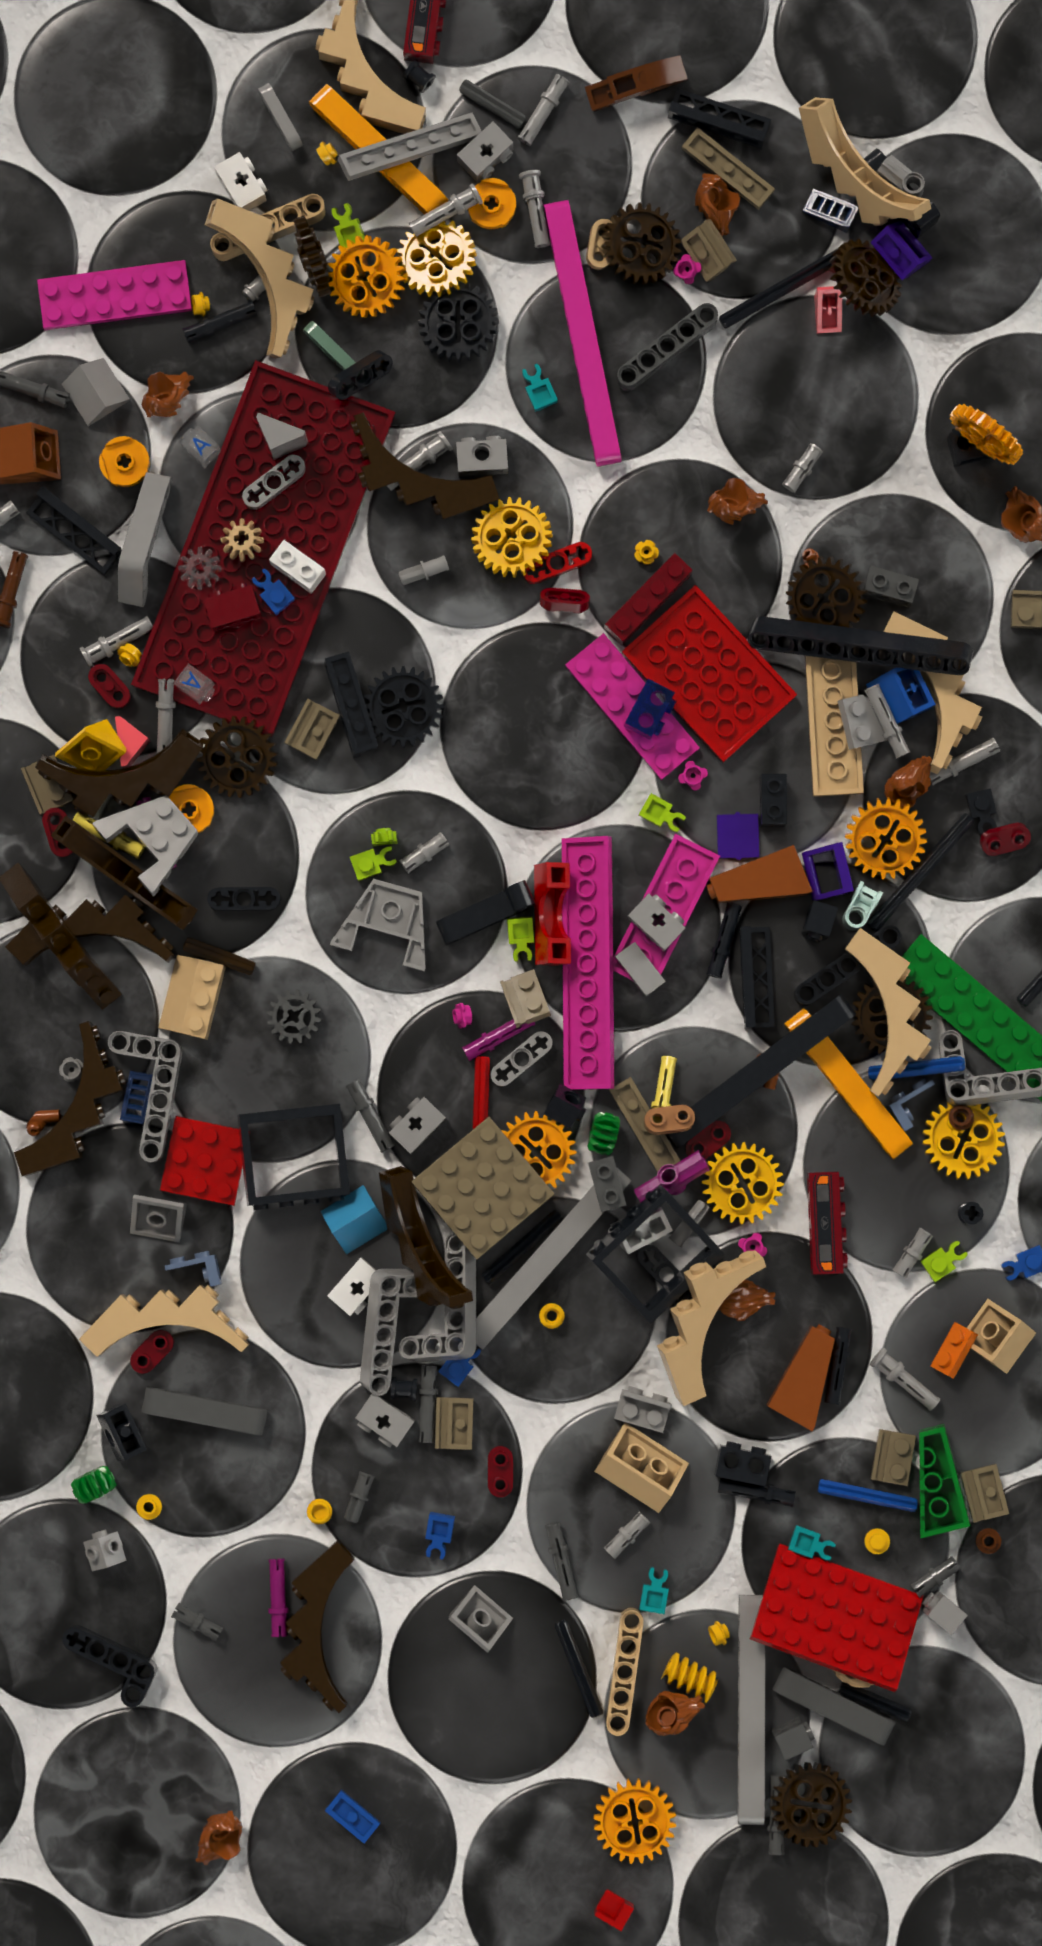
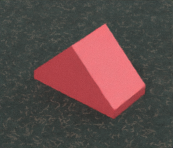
M834 286L817 287L814 301L817 333L842 332V298L839 297L841 291L834 289Z
M121 716L115 717L117 735L126 747V753L120 757L121 767L126 768L135 762L150 740Z

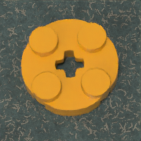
M486 178L481 180L480 183L475 185V188L483 204H476L467 209L471 221L484 229L506 227L516 211L514 192L506 182L500 179ZM490 198H494L495 203L499 204L493 210L488 209V206L484 205L485 202L490 201Z
M120 436L113 438L105 445L99 457V465L104 477L112 485L132 487L144 479L150 467V458L143 444L131 437ZM122 456L131 459V463L128 464L129 467L118 466Z
M185 784L176 787L169 798L181 812L182 809L186 808L187 803H190L192 807H196V811L192 814L193 816L188 817L187 813L183 814L197 829L198 833L203 832L211 825L214 816L212 798L204 789L196 785Z

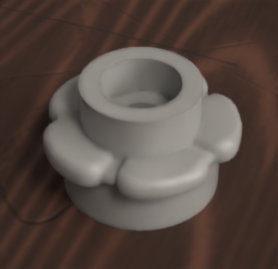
M68 1057L60 1065L59 1073L67 1082L79 1080L82 1075L83 1063L79 1059ZM71 1067L74 1068L73 1072H70L69 1070Z

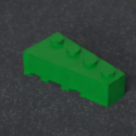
M945 1424L920 1429V1539L970 1527V1520Z

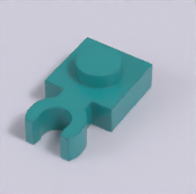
M535 364L534 368L537 373L534 376L528 375L526 369L522 370L524 380L531 384L525 387L534 411L537 412L558 403V399L549 378L541 380V368L538 364Z
M796 1525L788 1550L813 1558L814 1552H818L824 1560H831L832 1557L824 1554L823 1550L826 1546L835 1547L836 1544L830 1540L820 1542V1533Z
M650 1567L648 1575L651 1585L643 1584L639 1610L665 1614L669 1588L662 1587V1583L667 1580L668 1571L664 1569L663 1576L655 1578L653 1575L654 1567Z

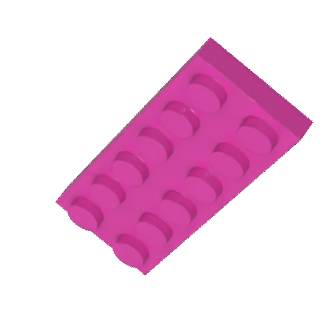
M185 260L37 279L44 330L192 311Z
M604 633L565 664L569 672L660 780H663L700 749L697 743Z
M675 834L643 899L648 893L652 897L655 894L658 895L666 903L664 908L670 914L676 912L685 921L682 924L685 927L720 855ZM652 916V918L654 919L652 924L655 927L658 924L662 927L664 926V924L662 923L664 919L663 916ZM631 921L613 957V972L633 981L616 960L615 956L635 942L661 975L681 934L665 951H662Z

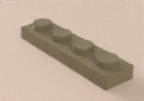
M698 127L682 145L683 151L712 174L719 175L727 186L759 210L773 194L774 187Z
M629 1077L614 1086V1089H609L656 1171L658 1172L666 1164L675 1165L680 1162L665 1134L653 1135L645 1129L644 1118L650 1108L632 1078Z

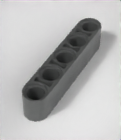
M710 303L698 306L623 364L617 373V385L623 391L636 389L711 331L717 323V308ZM707 312L712 315L713 319L705 322L701 320L700 315ZM688 327L694 334L690 337H685L680 333V330ZM668 342L673 345L674 349L671 352H664L660 346ZM651 358L655 364L652 367H644L641 360ZM625 373H631L635 379L627 383L622 380L621 376Z
M146 1387L141 1412L249 1434L263 1435L268 1410Z
M783 1666L772 1689L780 1695L885 1746L896 1723L892 1719L848 1697L840 1695V1693Z

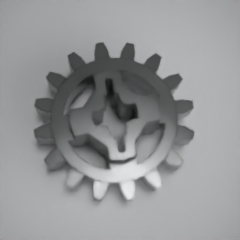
M296 989L294 995H291L290 991L286 990V997L283 998L278 994L276 996L279 1001L277 1003L270 1002L274 1009L273 1011H267V1015L272 1016V1020H269L267 1024L275 1026L271 1031L273 1035L278 1032L281 1033L279 1040L283 1041L285 1037H288L289 1044H292L294 1039L297 1038L301 1044L303 1043V1036H306L308 1039L312 1038L309 1033L311 1030L318 1032V1028L314 1025L315 1022L319 1023L322 1021V1019L316 1017V1014L321 1012V1009L313 1007L317 1002L315 999L308 1001L309 993L306 992L302 997L298 989ZM299 1000L304 1002V1004H301L299 1007L291 1006L288 1001ZM281 1007L284 1010L283 1019L278 1022L277 1015ZM290 1011L300 1012L297 1023L294 1021L287 1022L290 1018ZM310 1011L311 1020L307 1027L304 1023L305 1015ZM289 1027L297 1028L300 1031V1033L292 1034L285 1032L284 1030L288 1029Z

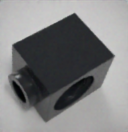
M559 1084L546 1107L544 1115L571 1128L575 1120L580 1122L586 1112V1109L583 1107L586 1097Z

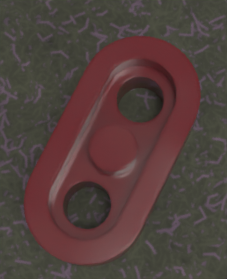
M546 588L540 593V605L547 611H565L579 614L589 608L590 595L582 590Z
M97 664L90 669L88 675L89 682L111 707L121 709L129 704L131 700L129 689L109 666ZM100 674L106 675V680L104 682L98 681V676ZM117 692L123 694V698L119 701L114 699V695Z
M50 808L44 813L42 818L50 849L59 857L68 856L72 851L67 847L60 849L58 841L51 836L58 825H53L50 821L52 816L57 815L61 822L67 814L60 808Z
M1012 823L985 831L980 837V846L987 855L997 856L1023 849L1029 844L1031 834L1024 824ZM1022 835L1020 840L1015 841L1016 836ZM993 842H998L997 846L991 847Z
M722 1121L711 1123L687 1142L685 1147L687 1156L694 1153V1146L696 1144H700L703 1146L701 1154L704 1159H707L729 1141L731 1137L729 1126ZM715 1129L723 1131L721 1138L714 1136Z
M163 1329L154 1331L131 1355L130 1364L132 1368L141 1374L152 1371L173 1349L174 1338L172 1334ZM158 1338L165 1340L163 1347L157 1346L156 1340ZM145 1356L147 1358L145 1366L139 1364V1357Z
M496 1446L488 1454V1489L496 1497H505L510 1494L513 1488V1454L505 1446ZM499 1454L504 1455L506 1459L502 1464L497 1463L495 1459ZM498 1480H503L505 1482V1487L503 1489H498L496 1487L495 1483Z

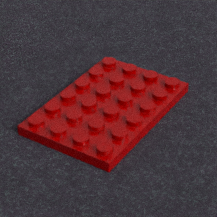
M696 585L622 651L626 659L723 763L797 696V693L760 653L750 646L747 639Z
M779 1544L749 1639L895 1692L899 1685L923 1595L919 1598L915 1592L816 1556L810 1558L788 1550V1546Z

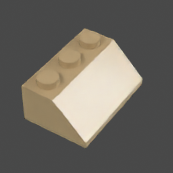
M177 955L158 1028L208 1040L226 967L201 959Z
M625 1422L603 1455L595 1472L659 1513L671 1498L689 1463Z

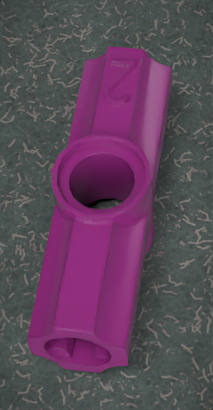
M698 1150L675 1165L666 1164L662 1166L657 1176L637 1187L634 1191L640 1202L645 1199L649 1191L652 1192L659 1185H662L671 1195H679L685 1190L689 1182L706 1173L710 1168Z

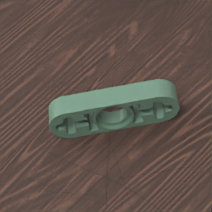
M311 321L303 329L308 338L342 371L356 363L315 322Z

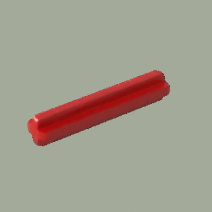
M477 1056L475 1058L473 1129L488 1118L490 1058L487 1056Z

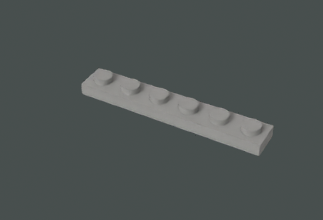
M468 113L341 154L338 157V162L347 180L350 181L471 142L482 131L473 113Z

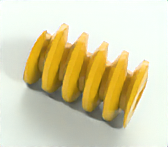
M678 1652L674 1653L668 1661L661 1679L667 1675V1684L669 1685L674 1680H677V1689H680L685 1684L687 1694L695 1689V1697L705 1694L704 1702L707 1703L718 1682V1679L716 1680V1671L713 1670L707 1675L706 1666L698 1670V1663L696 1661L688 1666V1657H684L679 1662L680 1654Z

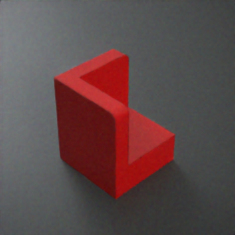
M607 1889L596 1906L594 1915L622 1931L634 1910V1905Z

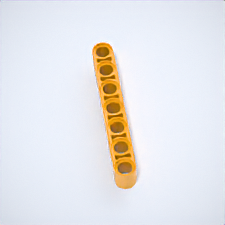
M328 84L309 101L313 110L355 150L387 140ZM410 161L379 171L424 215L448 202L447 197Z
M803 1008L786 1021L784 1025L791 1032L810 1018L811 1015ZM828 1036L806 1052L893 1160L913 1144L875 1094L869 1091L870 1088Z

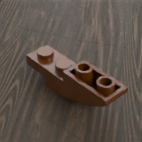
M679 55L608 76L605 80L586 86L585 90L593 112L634 97H642L687 81L688 77L682 58Z

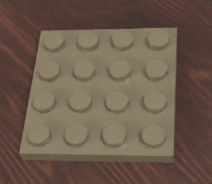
M490 1117L486 1118L411 1181L476 1260L554 1195V1192Z

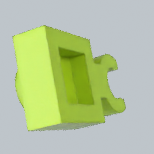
M349 203L344 204L346 212L343 216L338 213L337 208H332L333 217L339 220L340 225L334 227L339 244L346 248V240L349 239L355 243L356 236H360L363 242L365 238L359 218L351 220L352 207Z
M652 793L638 815L659 828L665 822L668 824L669 829L678 833L679 828L673 825V820L679 818L684 821L686 819L682 813L669 812L673 805Z
M391 828L376 829V832L371 834L373 847L398 844L397 833L392 831Z
M392 847L383 848L378 855H375L374 849H370L351 856L350 860L358 881L381 874V865L394 866L397 863L396 859L391 861L385 859V854L393 851Z
M532 916L507 918L509 944H516L517 946L513 951L514 961H518V953L520 951H525L528 960H531L532 951L527 946V943H534Z
M959 1241L952 1242L947 1252L940 1247L920 1261L934 1282H937L956 1268L952 1263L954 1260H963L967 1257V1252H963L961 1255L955 1254L954 1248L960 1244Z

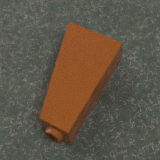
M794 845L713 876L708 880L709 885H706L711 900L716 899L717 904L806 896L813 892Z
M820 1324L816 1328L810 1325L766 1404L768 1407L812 1432L816 1425L835 1340L829 1336L832 1331Z

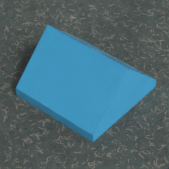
M364 1185L351 1192L350 1195L344 1196L343 1201H336L320 1211L332 1234L346 1254L387 1230L384 1217Z

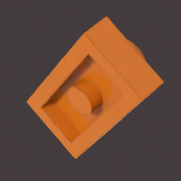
M954 1322L931 1367L954 1379L978 1334Z

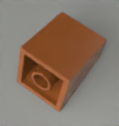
M32 422L0 428V485L61 480L58 430Z

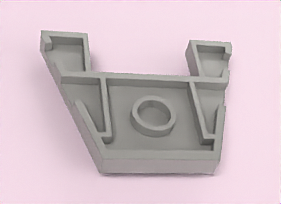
M167 795L92 823L95 830L107 843L129 828L158 861L138 876L139 881L152 896L157 894L162 882L172 873L171 870L179 859L181 860L198 836L197 829Z
M373 879L331 940L330 945L352 951L360 926L409 940L403 966L425 972L422 892Z

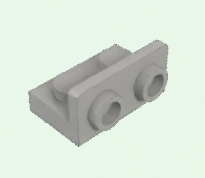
M629 1386L628 1390L622 1389L614 1419L663 1433L669 1410L672 1406L671 1403L667 1402L668 1397L653 1393L652 1397L642 1395L644 1390Z

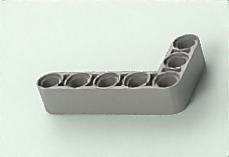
M149 472L145 474L119 558L118 602L140 607L145 605L148 592V563L169 497L172 477Z
M948 1030L941 1034L939 1039L940 1058L961 1056L965 1059L962 1038L958 1032ZM947 1040H953L957 1043V1046L953 1049H948L943 1043ZM965 1063V1070L942 1073L947 1102L954 1107L957 1105L970 1106L1042 1096V1068L968 1077ZM1029 1079H1036L1040 1082V1086L1036 1088L1029 1087L1027 1081ZM1011 1082L1015 1088L1012 1091H1006L1002 1088L1001 1084ZM985 1085L990 1091L987 1094H980L977 1092L976 1087ZM960 1088L964 1091V1095L962 1097H954L951 1094V1090Z
M116 1031L108 1038V1046L112 1052L155 1061L139 1152L141 1158L145 1161L158 1162L165 1153L182 1059L181 1045L170 1039ZM124 1036L127 1040L126 1047L117 1050L114 1046V1041L117 1037ZM144 1040L150 1041L152 1045L151 1051L147 1054H142L139 1051V1045ZM167 1045H174L176 1047V1055L173 1058H166L164 1056V1048ZM168 1069L172 1073V1078L168 1083H162L159 1079V1074L162 1070ZM160 1094H164L167 1097V1105L163 1108H158L155 1105V1098ZM155 1119H160L163 1123V1128L159 1133H153L150 1129V1124ZM150 1144H155L158 1147V1155L154 1158H149L146 1155V1148Z
M450 1233L445 1239V1264L458 1281L472 1291L473 1301L465 1303L463 1307L458 1309H451L445 1305V1333L403 1338L399 1344V1353L405 1359L419 1363L470 1358L476 1351V1259L464 1245L458 1250V1244L461 1241L454 1233ZM463 1265V1271L458 1275V1269ZM463 1316V1321L458 1326V1319ZM461 1341H463V1346L461 1350L458 1351V1345ZM439 1343V1350L435 1353V1346ZM416 1345V1352L412 1354V1348Z
M378 1269L372 1274L370 1279L360 1383L375 1396L386 1394L390 1388L400 1297H417L414 1271L412 1269ZM389 1278L388 1284L382 1287L383 1282ZM412 1279V1284L406 1288V1283ZM386 1303V1308L380 1312V1307ZM384 1328L383 1333L377 1337L378 1331ZM378 1353H381L380 1358L377 1361H374L375 1356ZM378 1377V1382L372 1386L373 1380Z

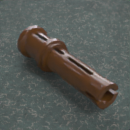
M13 551L12 559L0 595V627L11 628L10 619L14 608H17L15 598L28 559L27 554L22 552L19 554L18 551Z

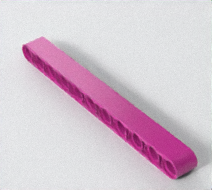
M564 200L544 204V213L596 466L622 462L569 201Z

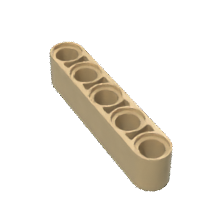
M309 194L262 214L261 216L274 220V234L270 242L296 232L294 222L285 221V217L288 214L293 213L298 217L305 215L309 226L321 221L326 213L322 197L318 194ZM311 204H318L320 206L319 211L315 213L309 212L307 209ZM220 232L211 239L210 245L213 255L220 261H227L244 254L234 242ZM225 242L229 244L228 249L225 251L216 250L219 243Z
M633 1607L625 1609L621 1613L606 1714L607 1729L615 1736H621L628 1731L643 1630L642 1614ZM629 1614H635L639 1618L638 1624L634 1627H629L624 1622L625 1617ZM630 1639L635 1642L634 1650L631 1652L623 1651L621 1649L623 1641ZM622 1665L629 1666L632 1669L630 1676L626 1678L620 1677L617 1673L619 1667ZM625 1691L628 1694L626 1702H616L614 1700L616 1692ZM616 1716L622 1717L625 1721L623 1727L619 1729L613 1728L610 1724L611 1720Z

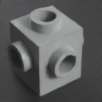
M106 1529L92 1533L93 1539L83 1542L92 1571L108 1568L127 1561L118 1531L107 1533Z

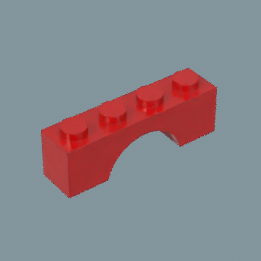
M545 862L534 865V901L536 903L535 965L559 966L571 964V938L565 933L562 923L563 900L570 888V863Z

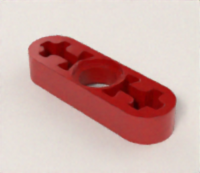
M577 542L549 553V556H540L542 561H546V567L550 573L545 574L544 569L538 572L537 578H534L533 575L528 576L527 573L530 572L528 567L526 568V575H523V577L530 584H538L585 566L592 557L591 547L585 542ZM578 548H581L582 551H587L584 560H581L579 557L573 558V565L569 566L566 552H569V556H573L577 553ZM559 556L563 558L565 565L562 569L556 570L551 567L550 561L553 557ZM535 562L534 567L539 569L543 567V564Z

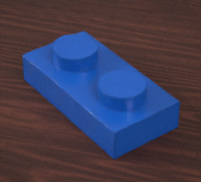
M342 1789L325 1809L326 1813L362 1843L368 1840L381 1823Z

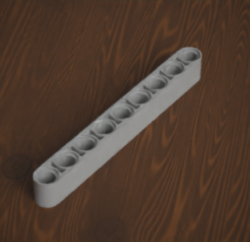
M617 1168L623 1191L632 1180ZM594 1185L476 1318V1345L482 1350L604 1213L600 1210Z
M739 1595L738 1825H764L765 1645L749 1639L763 1595Z

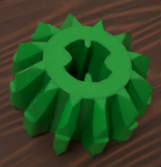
M599 1112L595 1115L587 1147L589 1151L599 1155H610L613 1152L619 1133V1117L607 1112Z
M100 1466L74 1479L71 1483L72 1492L79 1503L85 1504L112 1491L116 1486L115 1478L108 1466Z

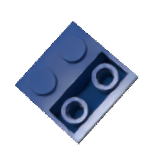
M896 667L866 684L867 689L876 684L880 685L897 725L933 709L936 705L919 670Z

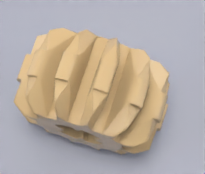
M243 518L239 521L240 526H236L235 522L231 521L230 525L233 529H223V532L227 535L221 538V543L227 544L224 546L223 551L225 553L232 551L230 553L232 560L238 554L241 562L245 561L246 554L253 560L255 557L252 551L261 552V548L256 544L264 543L263 537L258 536L262 532L261 529H253L255 525L253 521H250L245 526ZM241 535H245L246 537L244 545H240L239 542L236 541L240 540Z

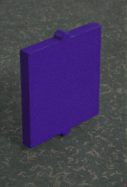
M736 812L735 814L717 815L719 859L736 858L737 861H740L741 858H759L758 814H740Z

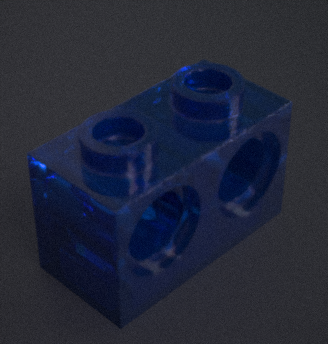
M648 679L624 726L649 740L652 739L653 735L659 736L665 724L661 721L665 712L670 714L676 704V700L673 699L675 692ZM653 694H661L665 702L657 706L651 702L650 697ZM640 717H651L653 720L652 726L648 728L642 727L639 724Z

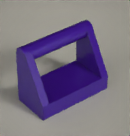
M902 220L886 226L871 241V244L901 280L906 279L933 259Z
M842 842L802 852L807 879L813 891L811 893L813 901L850 894L854 891ZM832 852L840 889L821 894L813 856Z

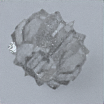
M198 547L197 554H194L192 549L188 550L190 558L181 557V560L187 565H180L178 567L179 571L185 572L181 576L182 581L189 580L187 584L189 588H192L197 582V589L199 591L203 589V583H206L207 587L211 588L212 584L209 580L219 581V577L214 573L222 571L221 566L216 565L220 561L218 556L212 557L213 552L210 549L203 555L202 547ZM201 564L204 572L201 574L198 571L195 573L197 570L196 565Z

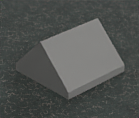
M104 358L79 365L62 383L63 388L66 392L70 393V399L88 426L130 401Z
M261 413L257 414L256 418L274 460L307 446L308 439L305 430Z
M133 1195L130 1234L180 1243L187 1204Z
M474 1585L449 1614L448 1619L488 1653L513 1618Z

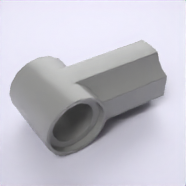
M893 155L887 157L877 170V173L896 188L921 198L925 184L923 176L917 172H912ZM910 183H915L919 186V189L911 191L906 186Z

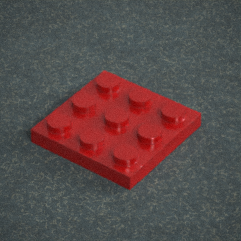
M175 1116L160 1190L235 1206L243 1169L239 1129Z

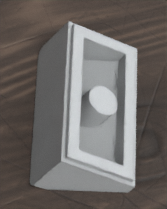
M635 942L615 956L616 960L645 997L666 982Z

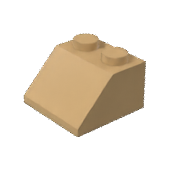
M989 1299L986 1300L967 1327V1329L978 1334L971 1349L1006 1374L1036 1334L1023 1321Z

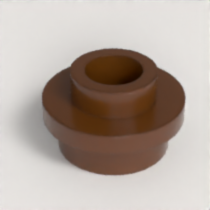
M966 1105L953 1107L949 1113L951 1126L957 1130L970 1128L974 1122L973 1111ZM960 1113L966 1116L964 1122H959L956 1119Z
M992 1528L982 1529L976 1536V1546L985 1554L995 1553L1001 1546V1537ZM986 1537L993 1538L992 1545H985L984 1540Z

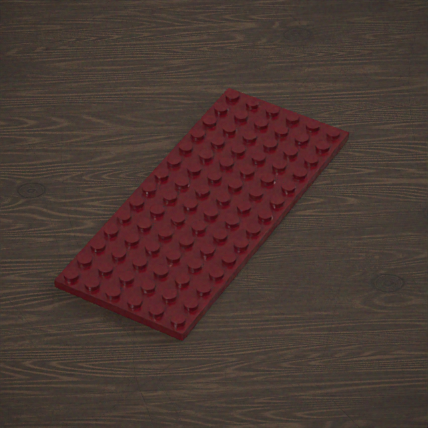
M255 360L131 685L133 687L158 696V679H166L165 689H167V680L174 679V702L219 719L227 718L230 723L232 716H237L239 722L242 717L247 716V724L255 719L257 720L256 728L264 725L265 729L262 733L264 735L271 733L270 738L273 737L367 491V487L362 488L358 473L362 472L360 467L369 464V461L362 458L359 446L363 444L360 435L355 437L350 422L354 421V415L364 412L372 431L384 446L396 414L395 411L354 396H350L345 400H339L329 393L327 386ZM261 413L305 430L308 439L307 446L274 460L256 418L257 414ZM290 455H297L303 459L306 467L304 475L283 492L257 510L249 509L244 504L242 498L243 491L258 478ZM290 462V469L285 473L283 469L279 470L283 474L285 481L289 480L287 474L293 470L295 473L299 471V462L297 464ZM271 476L267 480V486L271 489H276L281 485V479L278 476ZM263 484L259 485V487L261 488V491L259 493H249V502H259L258 496L263 492L265 493V496L269 495V493L264 489ZM241 518L245 520V526L250 521H253L255 524L253 529L260 528L262 532L258 536L264 539V543L256 544L261 548V552L258 553L253 550L252 553L255 557L253 560L246 554L244 562L240 561L239 554L232 560L230 558L232 551L225 553L223 548L227 544L221 543V538L227 536L223 529L228 528L232 530L231 521H234L236 526H240L239 521ZM241 535L240 540H236L240 545H244V541H246L245 535ZM283 540L325 569L326 575L312 594L270 564V557ZM263 569L269 571L272 583L279 579L295 598V601L277 616L260 597V594L265 590L257 588L252 581L253 577L258 582L266 580V576L262 572ZM246 583L247 586L252 585L262 618L214 632L203 599L208 598V594L215 591H222L223 593L232 591V587L238 584ZM190 671L201 686L200 688L182 683V681L187 682L191 677ZM192 678L189 683L197 685Z

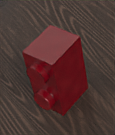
M246 583L235 585L232 587V591L226 593L222 591L212 592L208 594V598L203 599L214 632L262 618L252 585L247 586Z

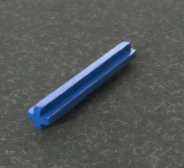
M958 1056L909 1062L901 1074L896 1072L891 1079L965 1070V1059ZM882 1065L870 1066L868 1068L869 1079L873 1081L877 1079Z
M821 1479L818 1484L819 1493L910 1512H915L918 1505V1500L912 1497Z

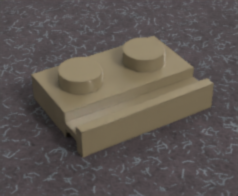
M706 219L704 223L697 226L681 239V243L691 256V259L701 263L702 270L700 273L706 282L712 281L726 270L729 265L737 261L711 219Z
M1012 591V628L1042 629V591Z
M307 699L284 743L318 760L340 715Z
M55 755L49 756L50 758L58 761ZM37 762L21 768L40 815H43L50 808H60L73 802L72 794L63 791L59 787L60 784L52 778L47 780L38 773V769L35 768Z
M534 969L510 977V980L500 981L516 1028L522 1024H530L551 1016Z
M437 1397L435 1449L472 1450L473 1398Z
M879 1429L870 1479L908 1486L916 1435Z
M997 1464L960 1472L973 1523L1009 1514Z

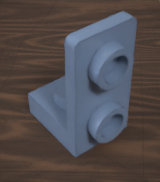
M924 1078L912 1085L914 1090L905 1095L902 1091L890 1098L892 1103L887 1107L904 1132L913 1127L911 1121L914 1118L907 1107L902 1108L901 1104L935 1085L933 1080L926 1082Z
M209 1251L194 1254L195 1259L185 1261L184 1256L169 1259L170 1265H165L166 1271L205 1262L206 1267L202 1268L205 1283L209 1282L210 1287L222 1284L216 1254L210 1255Z

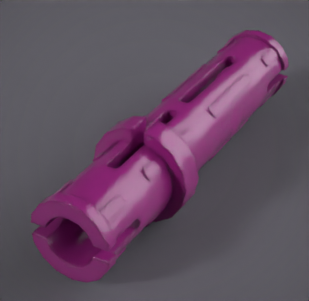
M512 1019L487 1034L486 1032L482 1033V1037L463 1046L462 1049L468 1060L471 1061L488 1050L490 1052L495 1050V1046L536 1024L535 1022L525 1023L516 1028L515 1022Z
M278 1558L277 1561L276 1559H268L271 1608H268V1613L271 1614V1637H279V1630L280 1636L285 1637L288 1636L286 1613H289L288 1607H286L285 1559Z

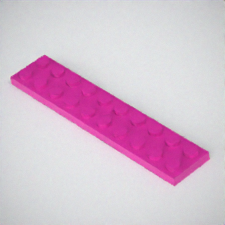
M612 837L562 838V863H570V888L563 900L562 923L565 933L571 938V964L563 965L564 1086L571 1090L614 1089Z

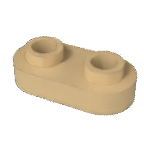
M608 219L596 221L590 231L586 261L591 268L596 270L606 268L612 260L611 258L603 257L608 252V249L601 248V245L608 240L602 238L598 233L599 230L609 232L605 229L607 223H612ZM600 254L602 261H596L594 255Z

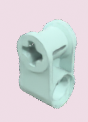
M860 881L843 915L842 921L844 926L851 931H857L859 928H862L877 906L883 892H876L865 886L863 881ZM849 913H858L861 917V923L852 924L849 920Z

